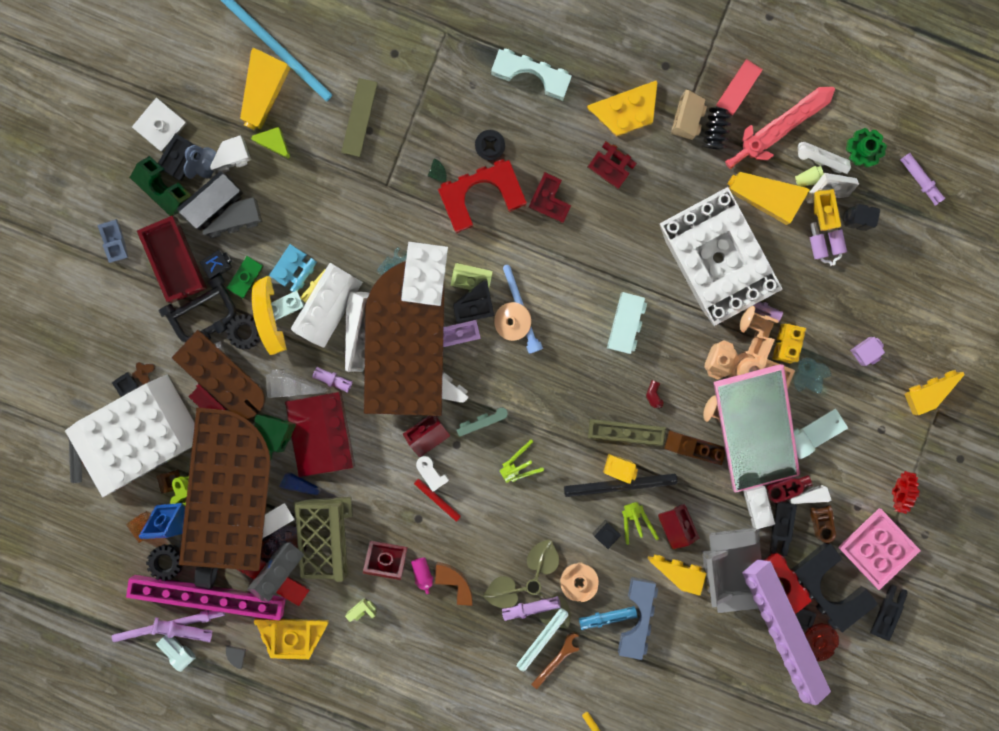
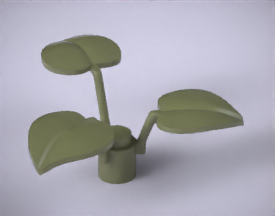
M542 541L529 552L527 565L530 569L537 570L535 578L527 582L526 587L515 589V582L511 578L500 576L491 582L483 597L490 604L499 608L514 606L518 602L516 592L526 590L531 595L538 594L542 600L546 599L540 592L541 583L538 581L540 571L543 574H550L559 565V556L552 541ZM553 595L551 598L558 596L560 600L559 605L568 612V617L559 628H568L571 619L569 605L563 597ZM560 609L539 613L540 620L545 625H548Z

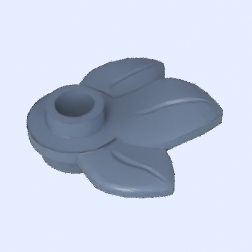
M197 145L188 147L185 151L187 161L184 165L186 176L191 179L198 174L206 179L211 178L213 171L210 166L216 152L209 147L201 148Z

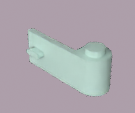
M836 408L800 430L798 428L794 429L799 459L810 455L815 451L816 447L848 429Z

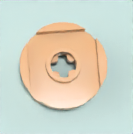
M582 562L568 566L560 578L561 589L564 595L572 601L585 602L597 593L599 585L598 576L591 566ZM576 578L584 579L583 587L579 585L576 587L574 585L576 583Z

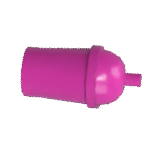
M426 557L411 561L415 585L419 589L425 590L426 594H429V588L432 586L434 578L429 570Z

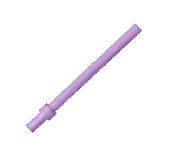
M205 610L201 611L200 614L172 621L183 626L200 621L204 623L211 621L213 618L225 616V612ZM153 625L112 635V641L117 642L151 634Z

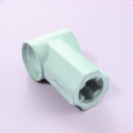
M165 635L156 644L167 655L171 665L179 672H182L196 658L195 654L187 646H182L174 636L168 638Z

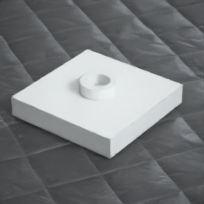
M155 98L132 128L157 149L164 152L174 134H179L187 123L158 98Z

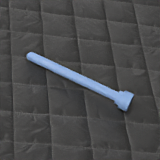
M505 265L503 270L514 302L524 306L511 267ZM531 327L526 335L528 339V346L526 347L529 354L543 349L541 342L535 338Z

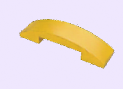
M266 276L255 281L253 284L252 309L259 336L268 353L274 355L287 349L283 331H277L270 296L274 295L271 277Z

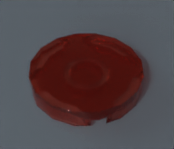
M815 624L805 633L806 639L818 662L832 657L835 653L834 650L836 647L838 648L839 636L837 631L828 624Z

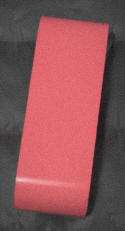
M746 59L716 106L727 109L728 114L733 116L763 69Z

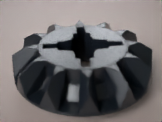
M485 130L477 136L475 150L478 156L484 160L493 161L501 157L505 151V140L499 132ZM485 139L490 143L497 140L493 145L494 150H485L487 146Z

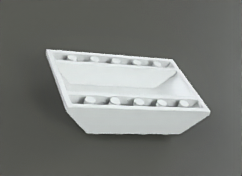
M167 374L142 385L70 426L65 432L101 496L105 497L191 449L195 422Z

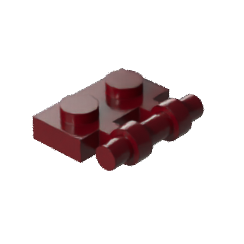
M605 141L602 148L608 152L604 155L598 151L587 168L618 190L630 174L624 169L627 165L633 169L637 163L631 159L630 155H625L619 151L616 145H611ZM612 155L622 161L620 165L610 159Z

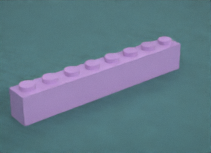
M757 560L742 572L745 582L761 612V617L769 629V634L776 644V648L784 661V666L791 676L800 699L804 703L817 705L831 690L771 561Z

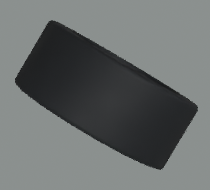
M196 566L195 586L212 589L215 584L218 568Z

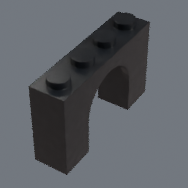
M824 542L790 570L797 575L798 582L807 589L810 599L816 601L817 605L815 607L822 615H827L829 618L828 624L834 630L838 629L843 633L876 607L878 603L868 590L862 586L847 598L838 602L828 601L823 597L820 589L823 575L842 560V557L830 543Z

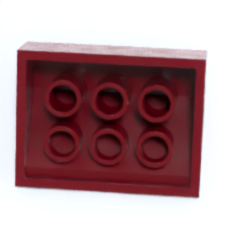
M342 391L285 402L288 421L296 423L291 437L299 477L355 467Z

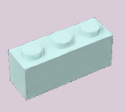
M621 293L607 349L627 354L635 351L637 345L635 335L636 332H640L642 321H639L641 313H645L647 307L644 297Z

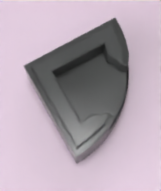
M226 646L228 661L234 667L242 669L246 649Z

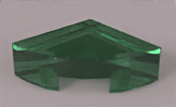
M434 158L428 177L445 183L447 180L446 170L441 162Z

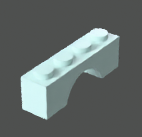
M499 49L491 75L510 81L517 74L532 73L542 81L545 95L563 101L572 77L568 71L560 68L558 70L550 68L551 65L545 62H540V64L533 62L532 58L525 55L519 57L514 55L515 52L509 49Z

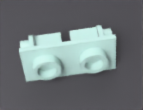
M297 291L271 302L275 321L304 307V302L300 299Z

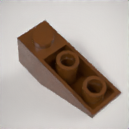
M670 430L664 447L666 450L718 465L723 464L726 454L725 446Z

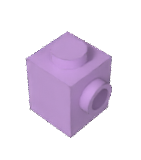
M868 337L850 350L861 366L877 363L882 359L881 355L885 353L882 349L884 345L875 337Z

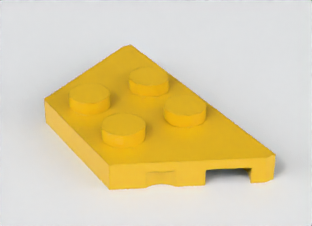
M657 81L587 106V109L603 125L607 126L616 137L653 123Z
M266 618L254 619V624L259 629L260 637L267 647L270 658L310 659L329 623V620L280 619L279 621Z

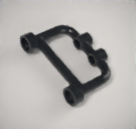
M222 275L208 282L212 288L210 291L175 310L171 303L158 310L161 317L166 316L177 337L185 343L191 336H187L176 318L220 294L229 313L225 318L218 320L201 330V332L211 339L210 334L215 331L218 334L228 329L227 325L231 322L230 320L235 318L236 308L223 286L225 280Z

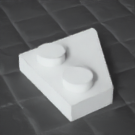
M824 173L805 198L807 203H813L815 192L834 189L836 198L849 197L859 183L857 178Z

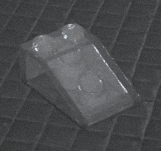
M285 369L271 370V374L265 375L267 398L331 392V388L299 375L286 373Z

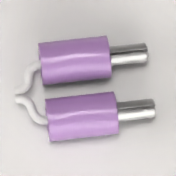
M817 222L811 223L813 236L809 238L814 260L821 259L822 262L829 263L830 266L836 265V261L841 258L842 253L847 252L843 231L837 228L831 229L832 232L828 233L833 255L839 254L832 263L830 260L823 259L829 256L824 234H819Z

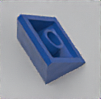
M182 503L156 505L139 538H168L182 534L185 515L184 505Z

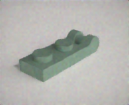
M500 407L493 415L488 416L485 413L477 417L478 421L470 423V420L460 423V428L456 429L459 437L505 419L508 414L507 410L504 407Z

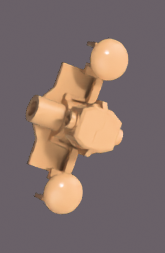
M755 306L747 308L740 320V330L743 333L747 328L756 331L749 350L737 354L732 343L723 340L714 344L705 362L708 376L719 380L726 376L731 378L780 365L767 359L775 340L768 337L774 323H778L779 320L755 313ZM784 366L788 389L795 370ZM776 375L772 376L774 378L772 386L765 384V378L732 386L733 389L726 404L727 413L747 408L752 395L769 402L780 399ZM716 395L712 396L705 405L703 417L706 422L711 417L720 420ZM734 420L729 422L730 427L736 426L733 425Z

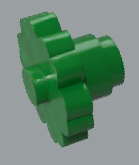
M867 128L854 132L853 137L847 140L846 151L850 153L849 160L856 166L863 164L866 168L878 164L879 158L884 157L886 154L887 145L882 142L883 135L877 130L869 132Z

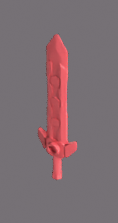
M817 88L799 101L797 105L755 134L753 133L752 125L747 127L742 138L743 150L725 161L727 167L732 169L735 167L734 165L748 155L750 158H755V160H769L774 154L764 150L828 105L832 100L835 88Z

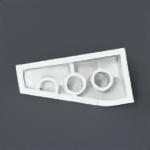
M350 291L346 307L345 370L347 372H363L365 368L366 302L369 296L367 292Z

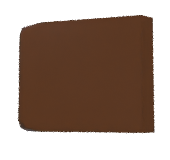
M179 470L157 475L161 494L174 491L172 482L175 478L180 477Z

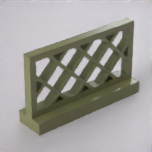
M343 502L296 503L298 550L304 554L299 561L300 578L344 581L348 576ZM301 509H308L313 515L306 520L301 515ZM320 509H329V518L327 520L317 513ZM314 516L323 523L318 529L309 522ZM305 525L314 532L309 539L302 531ZM324 525L330 530L328 538H325L319 532ZM315 534L324 542L319 548L310 541ZM306 544L315 550L310 557L304 552ZM325 544L332 550V554L329 557L320 550ZM316 553L325 560L320 566L311 559ZM308 562L317 569L314 573H305V565ZM327 562L333 567V573H326L321 567Z

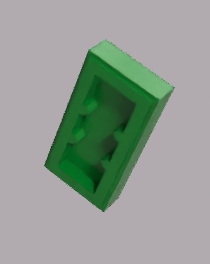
M246 256L227 289L245 298L264 266Z

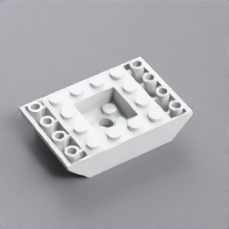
M728 187L660 223L666 244L701 309L714 326L782 290L777 277ZM717 252L723 255L721 263H716L713 260V255Z

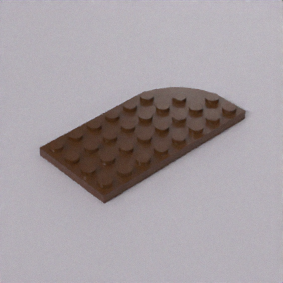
M405 261L390 268L377 280L366 302L364 414L442 416L445 276L441 306L401 301Z
M196 408L179 565L259 571L270 472V455L266 442L257 428L247 419L234 412Z

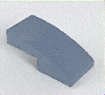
M118 219L97 225L104 242L103 248L108 262L111 263L127 258V249Z

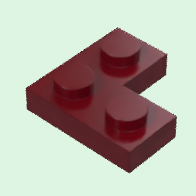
M544 172L528 208L564 223L571 205L554 198L562 180Z

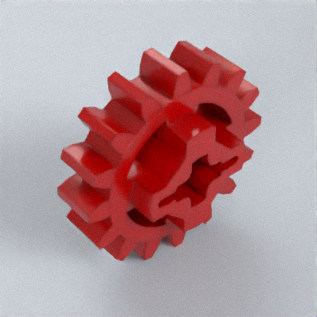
M904 471V473H901V478H898L895 487L892 489L893 502H895L893 508H895V511L907 514V512H910L911 507H914L920 490H918L917 474Z

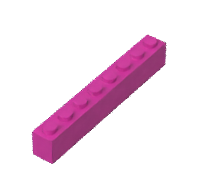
M134 575L129 578L126 598L279 621L284 615L286 598L275 595L269 602L261 601L248 591L214 586L212 589L198 588L194 583L174 580L162 581V579L157 580L153 577Z

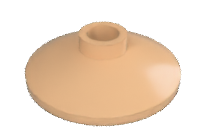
M516 302L506 303L495 314V328L504 339L511 341L519 340L526 336L531 328L530 313L522 304ZM509 318L513 319L512 325L508 324Z

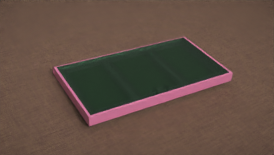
M780 364L713 382L733 491L739 492L799 476L800 470L784 365Z

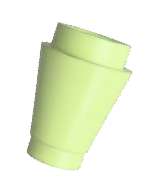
M814 166L795 176L797 186L815 185L824 175L822 167Z

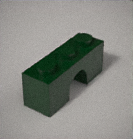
M148 156L136 164L129 178L169 216H174L179 213L177 208L192 195L179 183L169 188L165 186L161 179V173L164 169L151 156Z

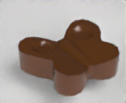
M141 362L136 363V371L132 373V377L138 378L143 385L150 382L149 373L155 370V365H144Z

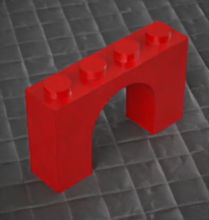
M498 160L493 163V167L488 169L486 166L476 170V174L471 176L464 174L458 177L459 180L454 183L447 181L440 185L441 188L438 191L455 233L473 227L465 206V197L468 190L478 183H489L498 188L508 212L527 204L509 160Z

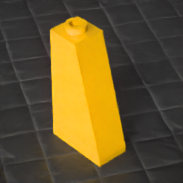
M255 48L251 50L240 119L245 122L244 126L255 130V128L261 130L291 68L287 63Z
M739 172L736 176L732 175L727 183L733 195L785 225L791 223L809 192V189L743 172Z

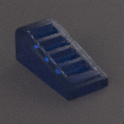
M291 472L284 475L279 487L314 495H318L322 491V488Z

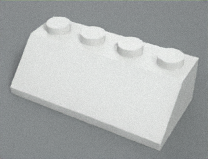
M329 263L292 325L291 330L308 341L324 348L346 312L350 291H358L363 282Z

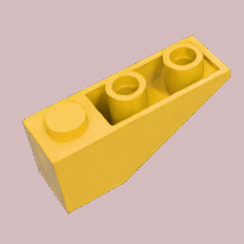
M952 370L945 373V377L938 379V377L932 378L924 386L919 384L909 388L910 391L904 393L912 414L921 415L936 409L961 380L964 372Z
M608 454L603 472L631 484V480L636 479L638 469H636V464L631 460Z
M656 554L653 557L648 556L647 559L681 591L701 595L706 576L701 566L691 564L690 567L683 565L684 562L672 559V562L666 561L665 557Z

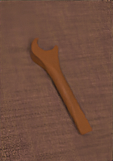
M578 633L567 635L558 655L531 684L535 689H538L564 658L571 653L579 651V646L572 644V640L575 637H579Z

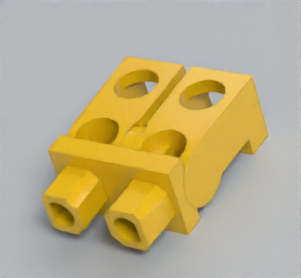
M780 324L777 341L781 342L776 343L772 360L789 364L798 362L806 328L791 324Z

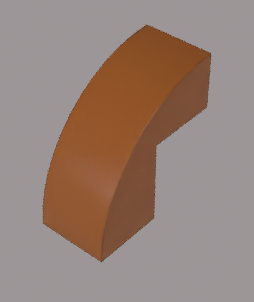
M437 562L435 584L458 585L457 605L472 606V591L465 576L455 567L443 562Z

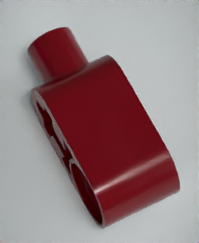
M809 475L799 479L792 477L769 484L766 487V492L769 500L778 503L799 496L805 488L813 485ZM792 483L797 485L794 487V491L791 489L784 490V488L792 487ZM774 488L779 490V495L776 498L771 496V491Z

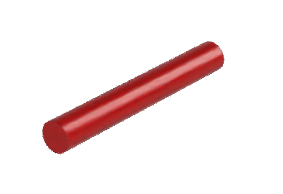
M419 478L415 481L414 485L456 522L459 520L461 515Z

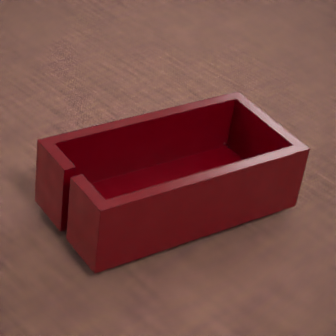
M170 216L137 230L166 302L174 303L188 297V295H193L207 289L177 217Z

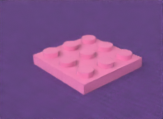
M880 508L838 547L878 590L921 551Z

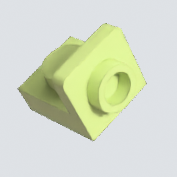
M364 598L350 609L345 617L349 622L353 619L357 621L365 614V610L373 618L377 613L375 611L376 607L370 600L367 601Z

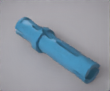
M635 606L601 614L598 612L592 616L579 618L581 630L592 627L601 628L602 625L637 618Z

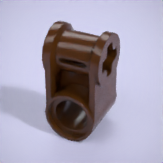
M829 504L826 507L817 509L814 507L810 508V516L816 538L825 543L835 540L836 531L831 505ZM827 528L829 536L823 539L821 533Z

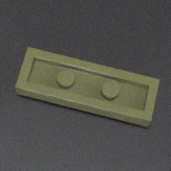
M352 497L294 500L295 521L296 503L343 502L344 518L353 517ZM301 509V515L306 520L313 515L308 509ZM320 509L317 512L324 519L329 518V509Z

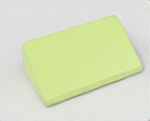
M456 263L450 286L471 290L481 281L487 279L489 287L493 272Z

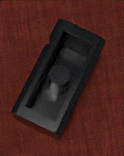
M858 204L845 210L843 214L845 227L856 228L861 231L875 228L878 224L880 208Z

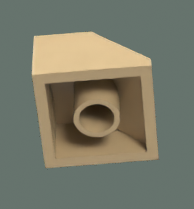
M689 90L684 91L680 97L671 134L691 140L696 135L699 136L702 127L699 121L701 117H704L707 106L704 105V98Z

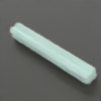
M561 608L517 663L518 669L524 672L568 617L567 611Z

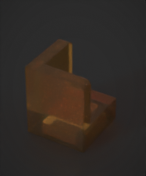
M147 511L126 524L138 543L146 540L140 539L139 535L150 517Z

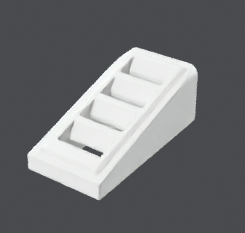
M823 485L805 490L799 496L787 499L792 504L832 501L828 488Z

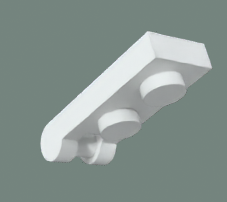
M801 142L798 145V156L800 159L810 158L820 166L826 165L837 173L843 172L848 174L851 168L850 160L806 142Z

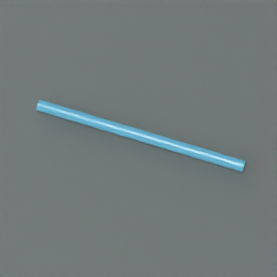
M221 0L326 102L332 97V94L234 0Z

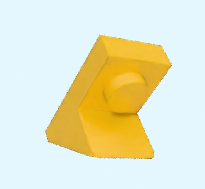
M834 189L814 193V215L818 216L820 231L841 227Z

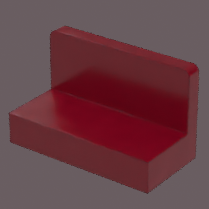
M199 383L196 385L197 388L188 396L199 408L227 410Z
M429 415L404 432L403 436L418 457H422L449 438L450 434L437 416Z
M685 503L678 505L670 511L658 514L672 549L689 546L700 539Z

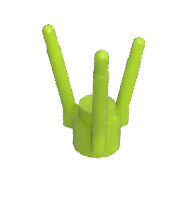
M530 440L513 457L502 464L503 468L500 469V473L506 483L510 481L515 482L518 479L544 471V468H539L519 474L520 470L532 464L531 460L518 467L514 464L510 465L533 443V440Z
M638 502L624 505L625 510L622 511L624 517L626 544H629L628 517L630 520L635 521L639 536L643 537L638 519L641 517L640 514L654 538L659 540L656 531L643 510V506H639Z

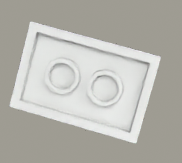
M408 242L401 301L441 306L448 247Z

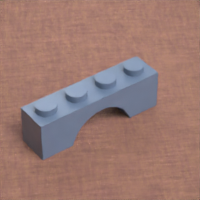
M631 577L628 597L638 605L640 617L634 628L621 633L618 647L619 656L642 660L643 654L646 655L648 643H645L646 636H650L651 624H649L650 617H653L655 606L652 603L653 598H657L658 587H656L654 581Z

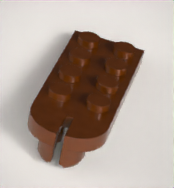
M197 330L172 356V359L228 411L234 412L245 419L254 417L259 412L253 410L246 403V400L259 411L263 409L265 404L263 389L200 330Z

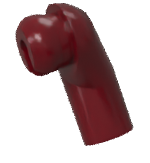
M651 380L646 398L650 406L660 409L664 405V401L657 394L660 383Z

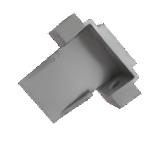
M749 528L711 533L709 535L711 550L702 551V557L706 573L705 585L706 590L711 594L712 607H717L718 613L759 609L742 574L755 561L761 560L759 529Z

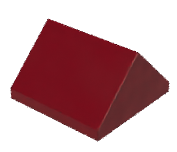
M370 540L363 574L401 580L408 547Z

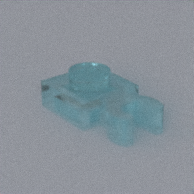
M396 248L393 259L387 256L377 269V272L383 275L390 268L406 261L407 253L404 257L400 258L398 252L401 248Z

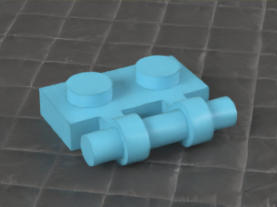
M289 244L269 276L285 287L289 281L293 282L294 284L290 290L298 292L305 285L304 281L308 275L312 274L315 270L313 268L317 261L310 258L307 264L304 263L303 260L307 255ZM300 266L301 268H303V271L301 272L299 277L296 278L293 275Z

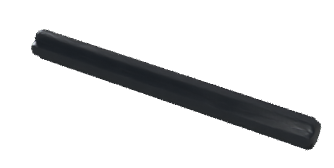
M674 473L638 477L635 480H631V484L622 480L568 485L564 486L565 497L670 486L676 485L678 481L677 475Z

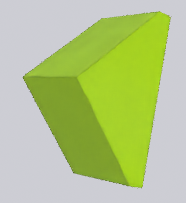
M279 127L252 136L251 140L289 159L290 154L282 130Z

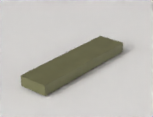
M362 78L358 79L341 151L342 154L361 158L378 82Z
M590 419L588 438L664 446L666 427Z

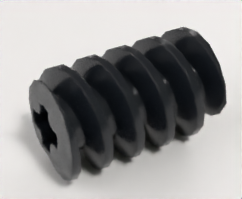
M710 107L709 112L712 114H709L707 117L710 121L706 123V127L709 129H706L704 132L707 137L703 138L706 144L702 145V147L716 150L725 149L727 146L722 144V141H728V138L724 137L723 134L730 132L725 129V126H731V123L726 121V119L733 116L728 114L727 109Z

